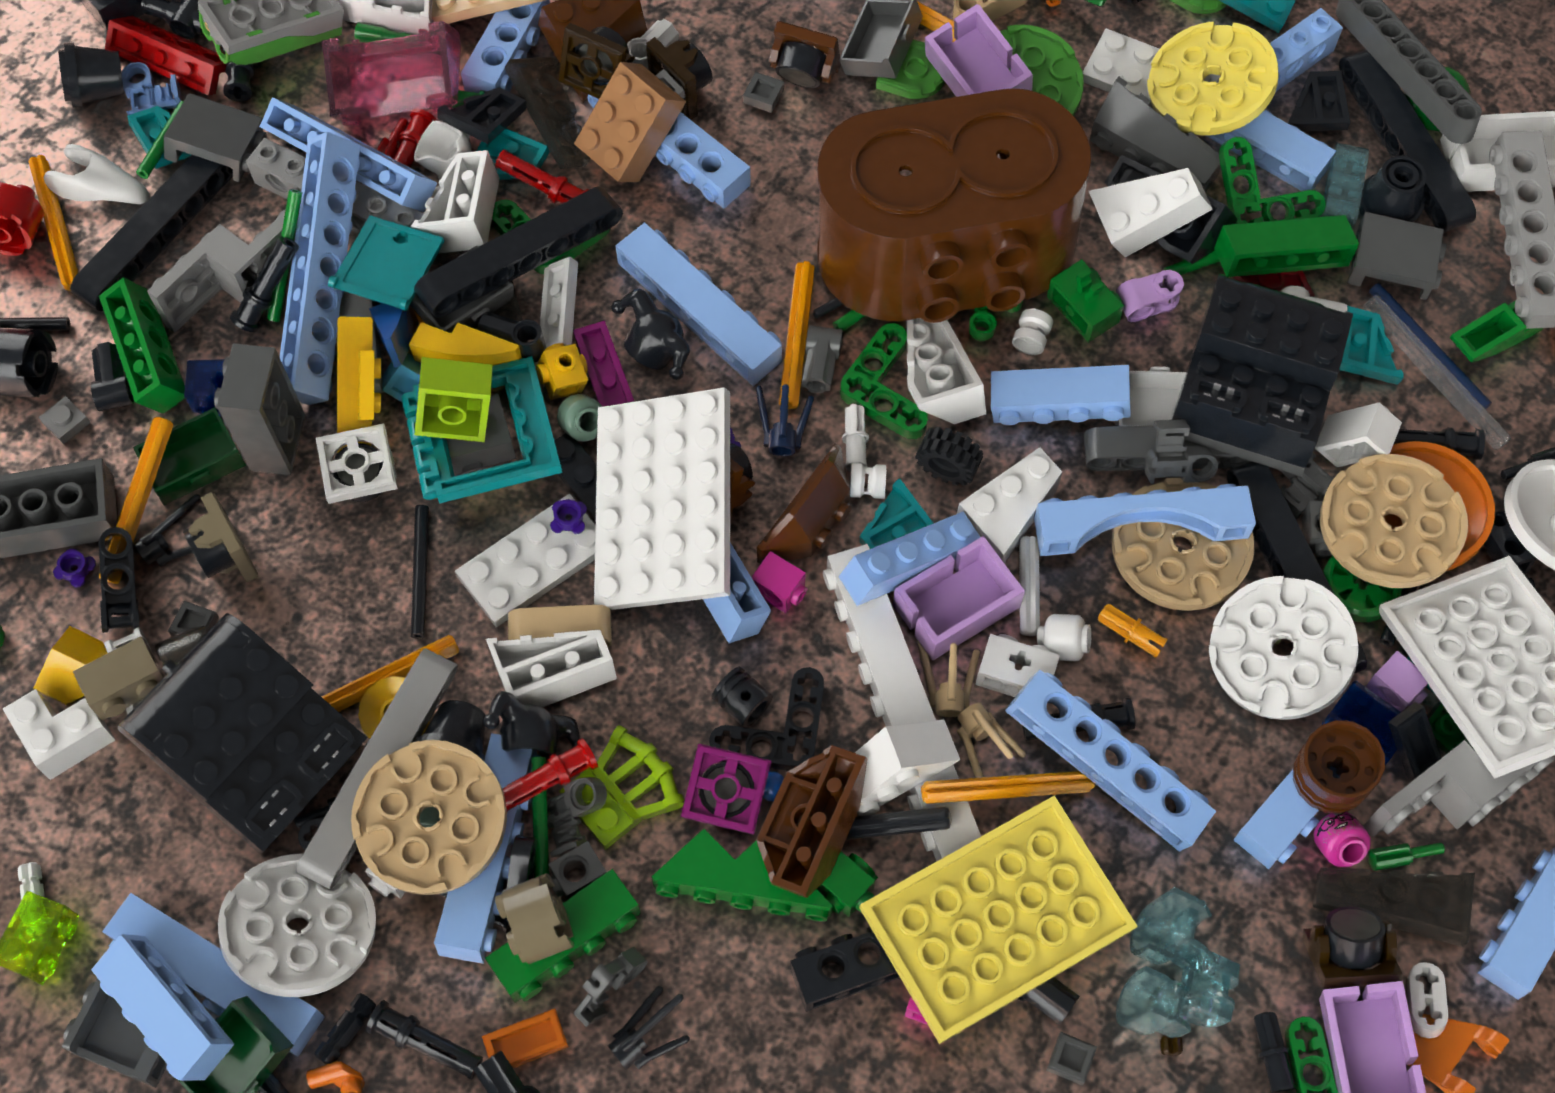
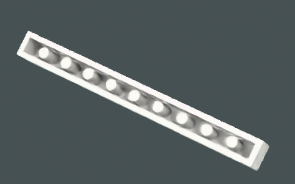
M868 544L827 556V569L823 570L824 581L829 591L834 589L838 600L834 601L836 613L840 622L846 620L850 631L846 633L847 642L851 652H858L862 664H858L859 674L863 684H870L874 696L870 697L875 716H882L885 726L936 720L888 595H882L857 606L839 578V575L855 555L870 550ZM954 765L911 788V795L907 796L910 810L947 807L950 810L952 822L948 830L920 832L926 851L932 850L936 861L981 837L968 801L927 804L922 800L921 786L924 782L959 779Z

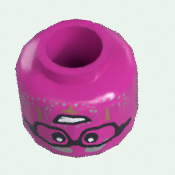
M1348 812L1326 815L1320 820L1314 830V842L1328 862L1337 867L1345 868L1358 864L1368 854L1371 846V839L1367 830L1355 816Z

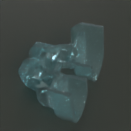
M1174 887L1150 902L1142 910L1135 922L1138 927L1131 934V953L1156 965L1164 964L1171 960L1183 972L1181 982L1171 980L1167 975L1147 966L1131 975L1121 991L1116 1007V1020L1120 1026L1140 1035H1150L1158 1032L1169 1038L1182 1037L1192 1032L1189 1023L1204 1027H1218L1231 1021L1232 1013L1235 1009V1000L1228 996L1229 989L1236 988L1239 984L1240 964L1209 951L1205 945L1194 939L1195 928L1202 921L1212 916L1205 901Z

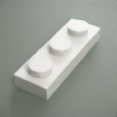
M571 257L554 262L544 270L540 326L546 348L557 343H563L564 346L572 344L578 262Z

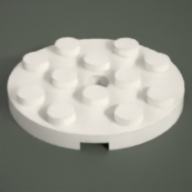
M1273 576L1257 580L1234 593L1224 603L1215 617L1209 645V656L1213 671L1226 694L1239 706L1253 714L1279 720H1291L1310 716L1333 703L1349 685L1356 670L1359 653L1358 637L1353 619L1339 598L1316 582L1308 579L1284 578V576ZM1288 639L1294 644V648L1289 656L1274 654L1273 645L1277 640Z
M290 854L269 859L244 874V879L232 891H228L221 905L218 918L220 948L231 970L243 982L256 990L281 997L311 996L328 991L346 981L366 960L374 942L376 929V912L372 896L365 883L354 872L351 874L344 870L336 885L332 889H328L296 872L303 854ZM295 918H302L308 922V925L301 930V933H297L296 930H292L287 926L288 922Z

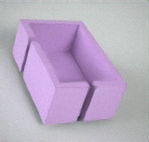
M979 4L954 18V38L956 41L953 42L952 26L949 22L925 37V55L956 97L1000 89H1025L1032 91L1033 74L1017 53L1013 55V48Z
M982 536L957 551L956 560L950 555L895 588L893 607L910 630L916 627L914 636L933 661L950 651L952 643H956L957 646L1019 609L1025 590L986 538Z
M1403 981L1366 985L1362 993L1363 1001H1357L1360 995L1359 986L1322 991L1319 1001L1338 1093H1426L1421 1066L1412 1065L1408 1072L1406 1065H1411L1416 1061L1418 1051Z

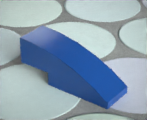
M380 303V305L369 308L383 345L394 368L402 365L410 348L409 342L414 333L413 315L410 307L405 311Z

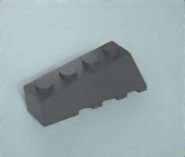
M1118 76L1094 120L1089 141L1095 143L1100 149L1107 150L1119 158L1123 155L1161 174L1189 168L1201 182L1206 193L1218 177L1221 169L1219 153L1194 133H1183L1176 123L1177 120L1168 113L1164 117L1148 106L1151 100L1142 93L1138 97L1125 88L1128 83Z

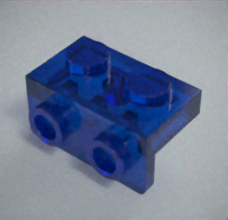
M1353 681L1322 722V725L1339 720L1352 721L1366 727L1379 740L1385 753L1386 766L1397 751L1388 722L1401 712L1358 681Z

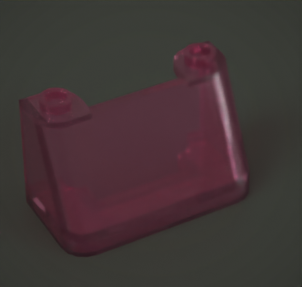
M439 21L428 23L429 32L426 29H419V34L367 43L357 39L352 40V44H344L342 46L338 38L322 40L330 117L342 121L344 126L360 125L363 119L409 113L415 108L423 110L433 109L434 112H437L440 106L446 105L449 110L452 109V105L458 103L460 33L446 22Z

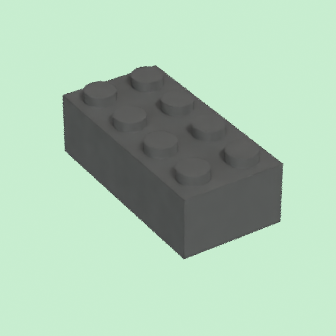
M233 343L230 356H226L223 362L224 379L222 387L217 388L215 392V408L219 410L224 425L228 427L232 439L236 442L241 452V457L245 459L250 471L291 475L305 419L302 406L276 348Z
M102 458L0 475V559L97 542L105 530L116 527L117 509L114 476Z

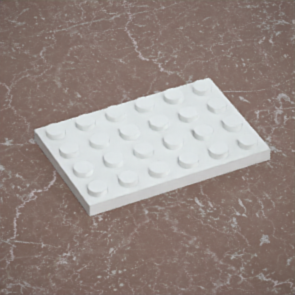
M723 387L598 407L594 605H604L611 610L730 596V391Z
M1510 556L1380 604V616L1494 779L1555 755V614Z

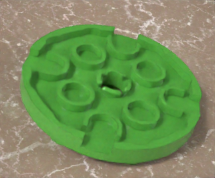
M1010 25L1007 26V29L1001 30V34L1013 48V55L1017 53L1033 74L1032 91L1055 100L1075 116L1082 99L1084 78L1083 71L1072 47L1057 34L1038 26Z

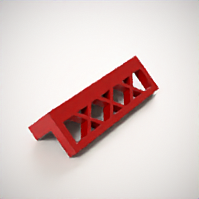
M134 16L109 20L105 43L106 50L119 51L120 57L131 62L144 63L148 66L149 70L171 79L170 75L175 74L179 83L208 96L216 94L219 75L226 72V64L221 61L217 52Z

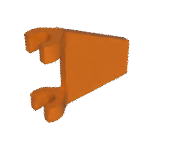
M1422 1015L1423 1018H1426L1427 1024H1434L1436 1019L1431 1018V1015ZM1448 1019L1444 1031L1436 1038H1424L1414 1032L1418 1058L1413 1064L1408 1066L1420 1065L1422 1075L1438 1086L1444 1093H1474L1476 1090L1474 1086L1451 1074L1459 1060L1473 1041L1486 1054L1496 1059L1510 1040L1502 1033L1486 1026Z

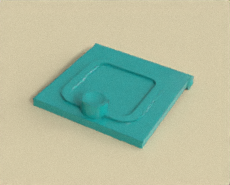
M369 215L335 276L331 275L329 277L328 287L407 311L415 296V284L422 276L428 273L445 240L437 235Z

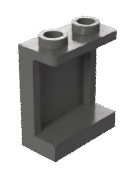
M189 93L163 136L164 159L177 163L183 152L232 168L233 180L240 182L244 173L250 172L246 160L263 138L267 137L266 132H263V128L259 127L263 118Z
M1365 212L1356 232L1359 246L1351 260L1347 283L1361 286L1365 276L1421 288L1419 298L1426 300L1432 289L1437 290L1441 282L1442 270H1438V264L1443 261L1447 244L1442 243L1444 229Z
M97 978L95 982H92L87 987L83 995V1006L77 1018L72 1019L67 1025L63 1035L64 1043L62 1048L81 1058L156 1088L166 1069L167 1063L158 1052L146 1045L144 1042L145 1036L135 1024L129 1022L123 1016L121 1006L113 997L101 989L100 980Z

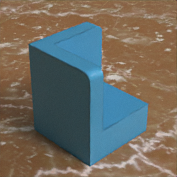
M409 353L401 366L394 368L391 362L382 376V391L402 402L401 396L404 393L413 391L412 385L419 384L421 363L415 361L414 357Z

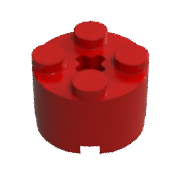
M0 182L1 255L19 256L24 253L25 249L29 250L44 218V210L34 197V190L26 185L14 186Z

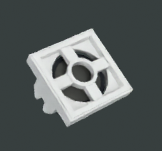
M384 423L316 437L328 504L344 500L368 502L377 498L382 492L398 489L396 482L397 473L394 467L395 462ZM358 442H367V443L373 444V445L376 446L380 451H378L377 449H375L373 446H370V445H367V444H364V443H358ZM347 445V446L344 447L341 451H339V452L336 454L334 460L331 461L332 458H333V456H334V454H335L342 446Z

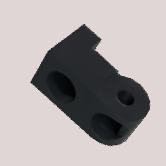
M1505 510L1495 512L1492 530L1483 545L1486 547L1485 550L1493 562L1510 556L1523 574L1528 573L1537 558L1516 537L1507 520Z

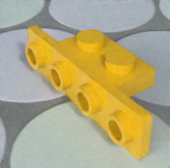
M340 316L337 319V433L372 426L374 413H380L381 394L374 393V379L381 378V358H374V350H372L373 320L371 317ZM358 442L372 446V444L367 442ZM347 445L342 446V447L337 451V453H338L339 451H341V450H342L344 447H346Z

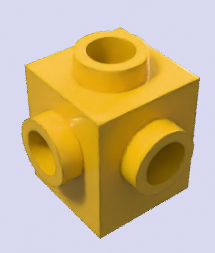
M557 343L547 347L536 365L538 380L540 384H545L550 400L582 393L588 382L586 375L588 371L587 362L584 355L578 353L576 344L564 346L563 343Z

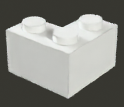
M34 689L3 708L33 763L50 780L115 741L105 721L99 719L89 707L85 698L56 715L50 703Z

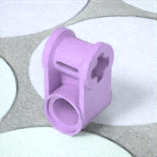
M1163 270L1142 278L1130 279L1119 285L1116 293L1122 300L1124 305L1123 311L1129 322H1139L1150 316L1175 309L1179 303V294L1183 290L1184 281L1176 271Z

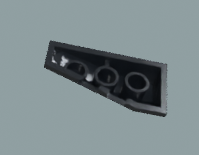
M1121 155L1104 183L1107 186L1160 175L1161 173ZM1208 197L1213 210L1158 239L1157 242L1167 252L1194 264L1215 251L1214 247L1223 225L1235 224L1238 219L1225 204Z

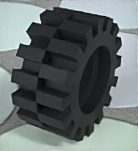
M936 427L935 430L930 428L926 432L915 459L918 460L917 464L919 466H924L922 470L926 473H932L931 476L937 479V477H940L942 482L948 483V481H951L953 485L958 486L960 483L964 486L973 481L983 459V451L979 450L980 446L977 443L972 444L973 439L962 437L963 433L957 431L955 434L952 433L950 428H945L943 431L941 427Z

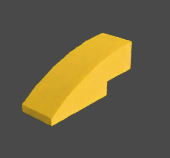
M421 322L409 342L414 360L420 363L422 357L493 364V366L522 359L519 345L458 322L452 333Z

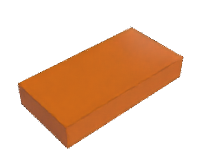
M555 1008L482 1036L488 1058L502 1051L512 1068L569 1047Z

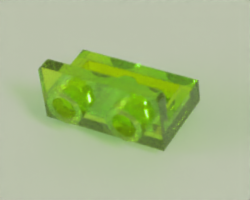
M26 891L0 939V967L26 977L34 983L44 985L47 978L55 972L59 962L58 957L66 942L70 941L76 933L79 915L63 904Z

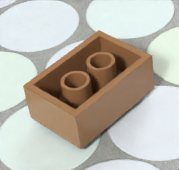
M620 62L574 145L616 181L639 182L686 101L642 64Z

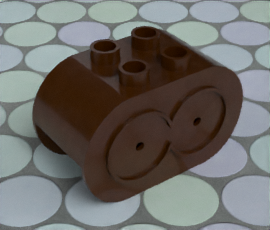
M1000 89L869 111L843 121L829 134L823 143L817 166L820 190L817 259L819 271L826 286L845 306L864 316L883 321H906L921 318L929 323L948 320L958 311L985 306L992 311L1009 310L1019 305L1024 299H1030L1049 290L1050 280L1071 266L1075 254L1091 166L1090 145L1083 128L1077 119L1061 104L1043 94L1025 89ZM902 170H909L912 174L909 176H903L899 172Z

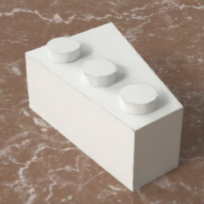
M1189 168L1089 191L1111 244L1124 257L1133 254L1213 210L1201 182Z
M944 719L886 726L855 752L868 759L861 805L857 814L863 816L877 813L880 810V806L960 761Z

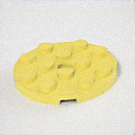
M1206 22L1179 32L1158 50L1151 62L1152 68L1149 79H1147V87L1154 110L1163 117L1167 113L1177 120L1176 123L1182 132H1192L1195 135L1201 136L1229 133L1257 118L1273 99L1279 79L1277 58L1271 44L1256 30L1233 22L1232 26L1214 25V22ZM1210 74L1221 76L1218 83L1216 81L1207 82L1204 79Z

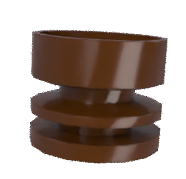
M1335 720L1321 725L1309 736L1293 764V782L1298 794L1311 807L1324 813L1341 814L1355 809L1379 784L1385 770V753L1379 740L1366 727L1352 721ZM1331 766L1336 768V774L1339 775L1338 778L1332 776L1333 771L1329 769Z

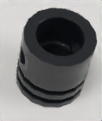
M740 666L731 670L719 682L712 693V699L718 702L719 706L725 708L724 710L742 727H748L764 713L773 698V695L754 678H751Z

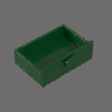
M216 408L210 409L172 428L153 484L154 491L164 506L246 466ZM145 441L133 447L138 459L140 458Z
M248 996L233 1000L216 1020L233 1041L234 1046L206 1080H178L189 1093H258L263 1087L262 1084L293 1048L294 1045Z

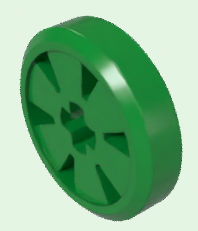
M1334 556L1329 559L1323 569V573L1335 596L1345 605L1353 621L1372 622L1381 619L1382 617L1379 613L1380 604L1399 598L1402 592V588L1382 587L1366 581L1363 582V584H1368L1365 590L1359 589V584H1354L1358 577L1347 571Z

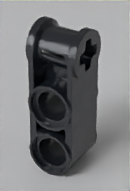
M108 528L99 538L102 633H108L109 629L132 627L135 629L139 627L132 538L122 528ZM112 536H120L125 539L127 546L123 552L113 554L105 548L107 540ZM115 571L126 573L129 577L128 584L119 590L111 588L107 583L111 573ZM124 614H128V615H129V616H121V617H111L112 615H124Z

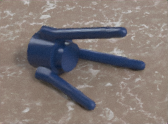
M784 384L782 386L780 422L774 423L771 429L763 389L761 386H757V401L764 433L763 446L768 447L769 453L776 456H791L795 454V449L801 448L802 435L814 397L808 396L795 431L794 426L787 422L789 386Z

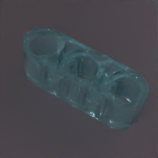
M1336 142L1334 146L1336 153L1328 170L1324 192L1326 207L1320 217L1346 215L1353 230L1360 209L1369 149Z

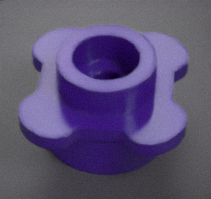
M567 499L553 504L554 520L550 523L553 532L572 531L574 534H580L585 530L583 515L587 512V507L583 502ZM567 515L572 516L570 520H567L565 517Z
M69 549L58 558L53 575L57 580L65 579L69 581L73 587H81L86 582L85 577L88 572L96 567V561L91 556L84 557L76 549ZM74 566H78L76 570H72Z

